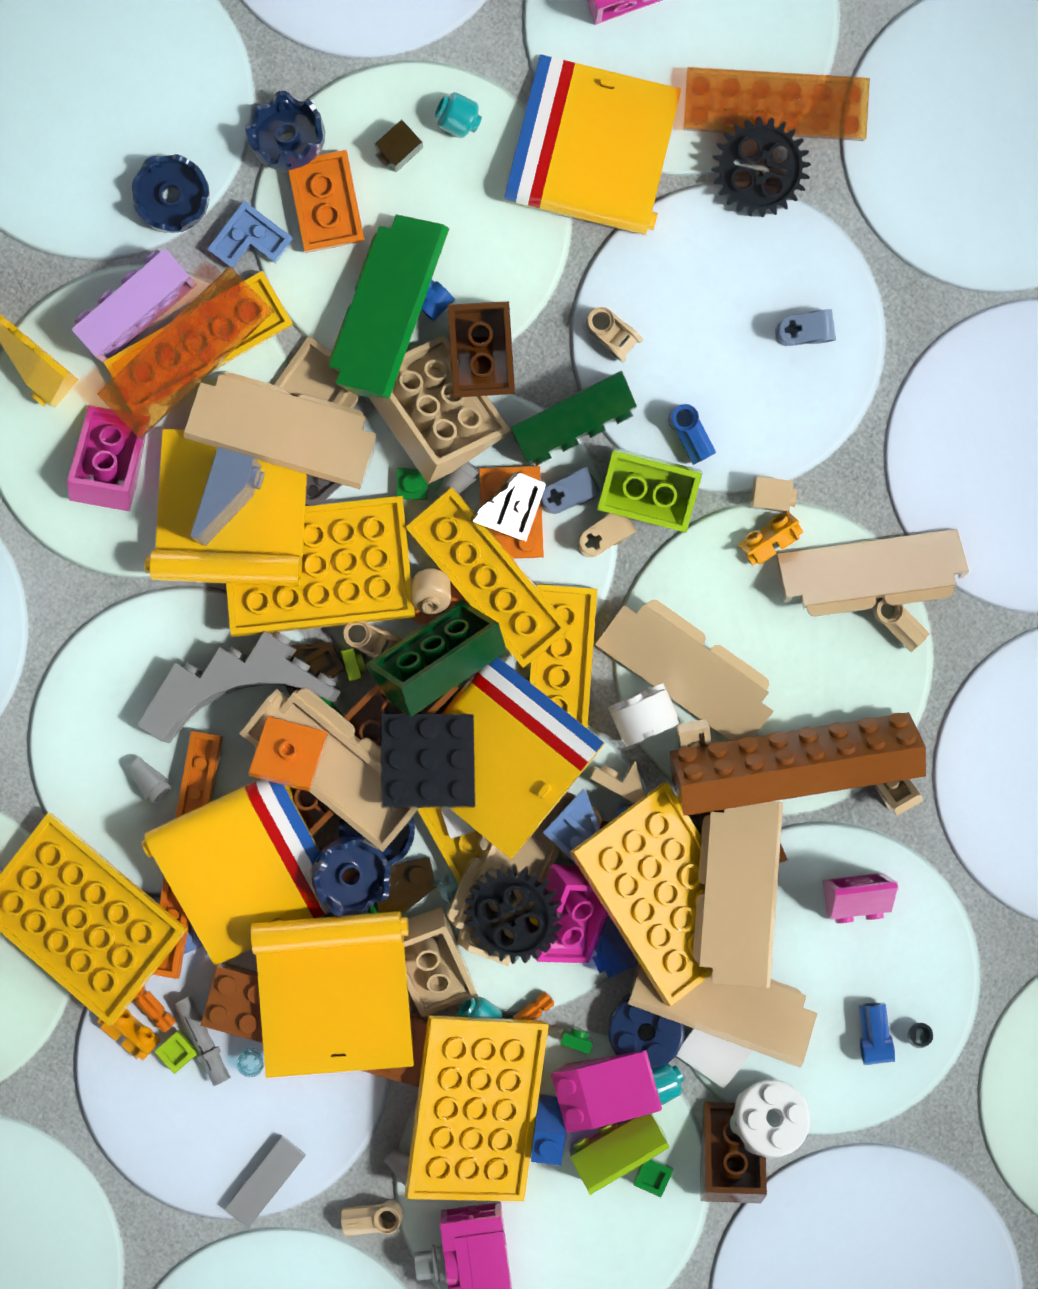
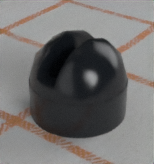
M916 1023L908 1030V1041L916 1048H925L933 1040V1031L925 1023ZM917 1029L921 1030L919 1043L916 1042Z

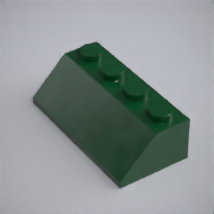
M621 370L512 426L511 434L527 465L534 462L535 466H538L552 458L551 452L559 448L565 452L579 445L578 438L586 434L593 438L606 431L604 425L614 420L618 425L633 417L631 411L635 410L637 405Z
M461 600L368 662L366 667L391 703L412 717L461 682L470 678L480 669L492 663L499 656L507 652L499 623Z

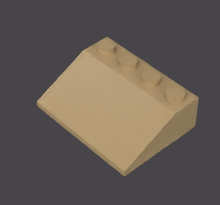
M445 335L405 353L390 399L369 397L428 484L454 472L511 432V429L487 396L454 398L450 342Z

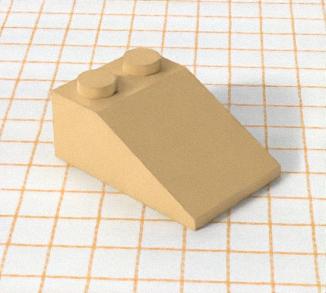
M441 906L408 919L409 935L404 936L408 990L421 1018L462 1003L468 998L478 997L460 946L456 942V936L443 907Z

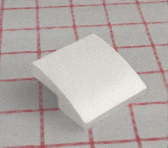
M692 1028L683 1039V1044L676 1056L725 1089L753 1050Z

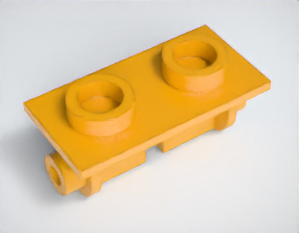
M790 512L772 518L770 524L764 528L750 532L738 546L747 554L746 557L752 566L756 563L760 565L777 554L772 546L773 543L777 542L780 549L783 550L799 540V535L804 532L798 524L800 523L799 520Z
M125 1009L113 1026H108L100 1018L97 1021L101 1025L100 1029L115 1041L121 1035H124L126 1040L121 1046L134 1056L136 1060L139 1057L144 1061L161 1041L149 1027L144 1026L132 1016L128 1009Z

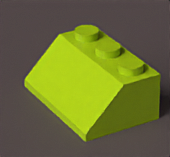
M613 447L597 510L687 533L703 474L702 470Z
M651 1113L599 1127V1133L591 1138L586 1135L576 1140L569 1152L588 1193L591 1195L669 1149L670 1146L663 1129L654 1114Z

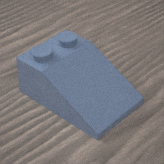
M221 447L217 448L190 536L199 544L207 546L253 497L255 489L260 490L265 472L261 471L262 466L254 457Z

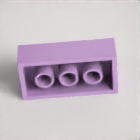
M166 248L161 252L159 249L152 252L145 259V266L138 272L136 270L129 272L121 280L123 285L114 292L109 290L103 294L98 300L99 305L91 312L86 310L75 319L76 325L71 330L101 362L122 351L197 286Z

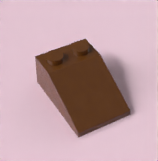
M509 301L448 305L454 398L515 394Z
M704 1102L700 1160V1201L761 1204L767 1195L766 1158L748 1152L741 1138L731 1130L730 1119L734 1113L736 1103Z

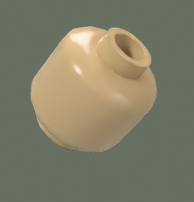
M434 568L424 569L417 573L411 581L412 604L414 607L426 614H436L448 608L451 602V585L448 576Z

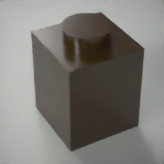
M401 119L375 143V148L378 152L375 157L386 169L391 166L397 172L423 149V142Z

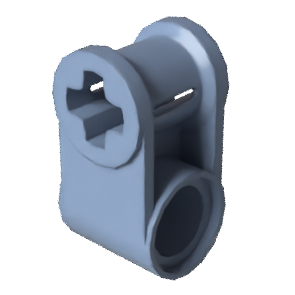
M832 309L817 310L786 317L775 328L777 341L784 346L820 344L835 341L836 335ZM789 324L792 329L797 330V333L792 337L790 333H785L784 331Z
M585 467L546 487L541 497L542 507L548 513L557 514L571 507L584 504L600 496L601 492L589 467ZM550 492H554L555 495L561 494L563 498L559 502L560 506H556L554 502L548 503L547 500L551 496Z

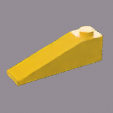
M0 314V343L26 385L33 390L30 396L44 407L47 403L56 407L79 379Z

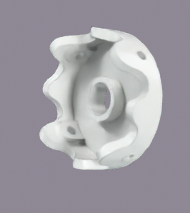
M764 1080L754 1083L739 1094L736 1099L734 1113L730 1119V1127L733 1133L741 1138L748 1152L767 1159H773L791 1154L805 1141L810 1127V1112L807 1102L795 1087L780 1080ZM770 1109L775 1110L779 1114L780 1122L776 1127L771 1126L767 1122L766 1115Z

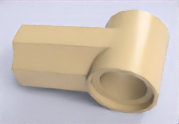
M878 599L872 608L875 620L882 623L910 652L919 647L930 633L903 605H895V614L892 618L886 619L881 614V607L885 603V599Z
M386 1200L381 1204L342 1208L341 1223L344 1236L378 1232L392 1234L398 1230L404 1216L403 1208L394 1200ZM384 1211L392 1212L396 1217V1221L393 1223L385 1222L381 1217V1213Z

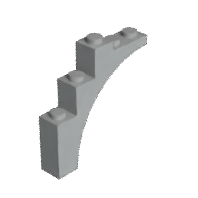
M264 631L246 661L247 655L231 646L229 650L219 647L202 676L200 675L203 671L189 662L185 666L175 663L137 726L161 742L171 743L184 724L203 707L224 695L243 688L262 685L308 688L314 694L333 702L336 701L341 691L333 687L336 682L328 676L320 673L317 677L308 672L310 665L296 657L291 661L292 656L296 652V649L289 645L291 639L277 631L273 635Z

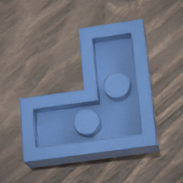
M243 201L207 250L234 269L252 245L276 264L294 239L246 201Z

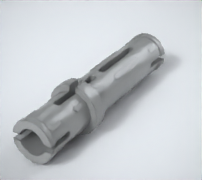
M191 995L174 1003L173 1005L199 1055L197 1059L199 1063H203L213 1086L231 1078L219 1054L221 1052L219 1046H215L207 1028L200 1026L202 1018L195 1007Z

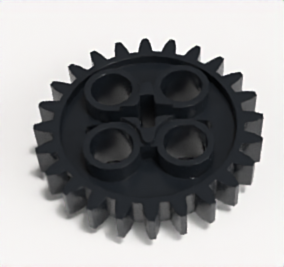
M757 116L755 125H752L749 119L746 118L744 119L745 128L741 129L737 124L733 125L735 131L733 136L726 132L723 133L728 141L726 145L722 143L716 144L722 150L721 155H712L713 159L719 161V166L712 167L711 171L720 175L713 180V184L723 185L718 194L720 196L729 194L726 201L727 205L735 201L738 202L736 206L737 212H740L746 206L748 216H752L755 209H758L760 217H764L767 208L770 209L773 215H777V205L780 204L787 210L788 204L786 200L788 198L796 202L798 201L794 191L796 189L805 191L804 186L799 182L800 179L810 178L809 175L802 172L803 168L811 166V163L802 161V157L807 155L809 150H799L798 147L803 143L804 139H792L796 132L794 128L784 132L786 122L782 121L777 127H774V118L770 117L767 124L763 125L761 116ZM747 140H754L757 144V151L751 157H745L741 152V146ZM783 146L787 152L786 159L782 163H774L771 158L772 150L775 147ZM761 158H764V164L786 169L787 174L782 175L762 171L761 175H757L756 169L735 165L734 160L741 159L759 163ZM741 170H746L750 174V182L745 187H737L734 182L735 175ZM770 177H777L780 182L778 191L768 194L764 189L765 181Z
M503 864L496 869V872L492 868L485 873L486 877L481 875L476 880L477 884H474L469 889L472 895L465 899V902L470 907L464 911V914L472 917L466 923V926L475 927L476 929L471 934V938L480 936L482 940L478 947L482 948L488 945L490 947L488 951L489 956L495 951L499 952V961L501 962L507 955L510 956L512 964H515L519 956L524 963H527L531 956L537 960L542 952H548L551 948L550 944H554L559 937L555 933H559L563 928L557 922L564 917V914L556 911L562 905V901H553L552 899L557 890L548 891L546 889L550 882L548 879L541 883L538 881L540 872L537 871L532 877L528 875V866H525L521 872H518L516 864H512L508 872ZM513 889L519 890L523 894L524 899L516 897ZM532 901L536 903V905L524 909L519 916L514 914L497 926L492 925V922L503 919L508 912L512 914ZM488 902L494 903L498 908V912L493 911L489 907ZM529 916L535 917L539 921V926L532 924ZM504 929L510 930L513 933L514 938L508 937L505 934Z

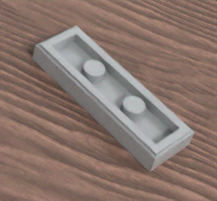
M282 1135L228 1203L225 1210L249 1228L305 1158L306 1154Z

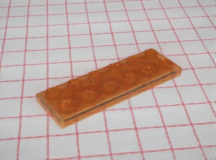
M687 67L683 130L735 133L733 129L734 124L743 129L745 128L744 119H749L751 124L755 125L757 116H761L763 125L767 124L770 117L774 118V127H777L782 121L786 122L784 132L794 128L796 132L793 137L865 141L867 139L870 78Z
M229 266L111 379L97 395L138 438L142 439L273 313V310Z

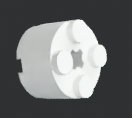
M664 683L648 690L640 691L630 696L629 699L622 700L608 707L625 747L641 742L652 735L655 736L680 722Z

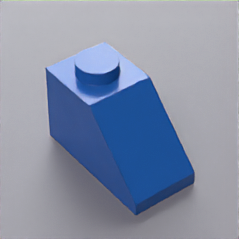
M539 1094L530 1156L531 1162L561 1166L566 1128L557 1096Z

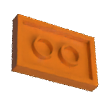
M347 150L317 155L310 163L297 169L288 170L305 253L365 242Z
M540 466L479 468L481 506L515 472L541 481ZM541 500L526 541L488 528L513 559L544 558Z

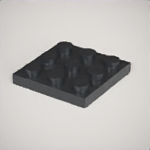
M407 714L380 715L381 808L475 807L474 714H415L412 717Z

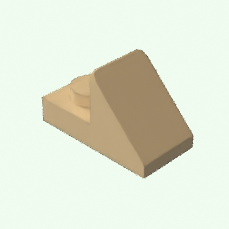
M707 719L678 724L675 729L679 749L711 744L710 728Z
M635 760L632 761L622 780L618 779L619 772L606 765H603L602 769L595 766L589 776L590 779L633 803H636L645 796Z
M910 779L874 785L886 807L892 809L896 816L923 801L921 794Z

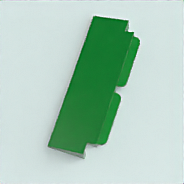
M398 214L395 215L391 228L378 227L377 233L372 238L357 280L353 300L347 308L329 359V367L339 372L336 384L357 396L390 399L450 228L444 224Z

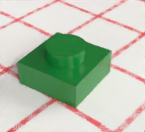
M397 468L396 496H403V500H427L428 483L418 469Z
M573 1026L571 1030L563 1028L559 1039L560 1045L586 1054H590L593 1040L591 1037H588L589 1032Z
M652 1158L640 1166L633 1185L661 1198L674 1169Z

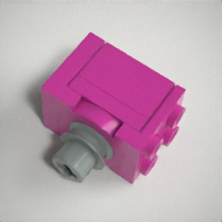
M497 1202L441 1210L440 1230L442 1244L437 1247L435 1244H432V1250L414 1253L417 1281L435 1278L436 1284H439L440 1281L445 1280L448 1283V1289H512L502 1203Z

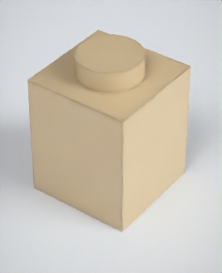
M760 476L754 478L750 508L787 513L790 511V506L795 507L797 489L793 488V481Z

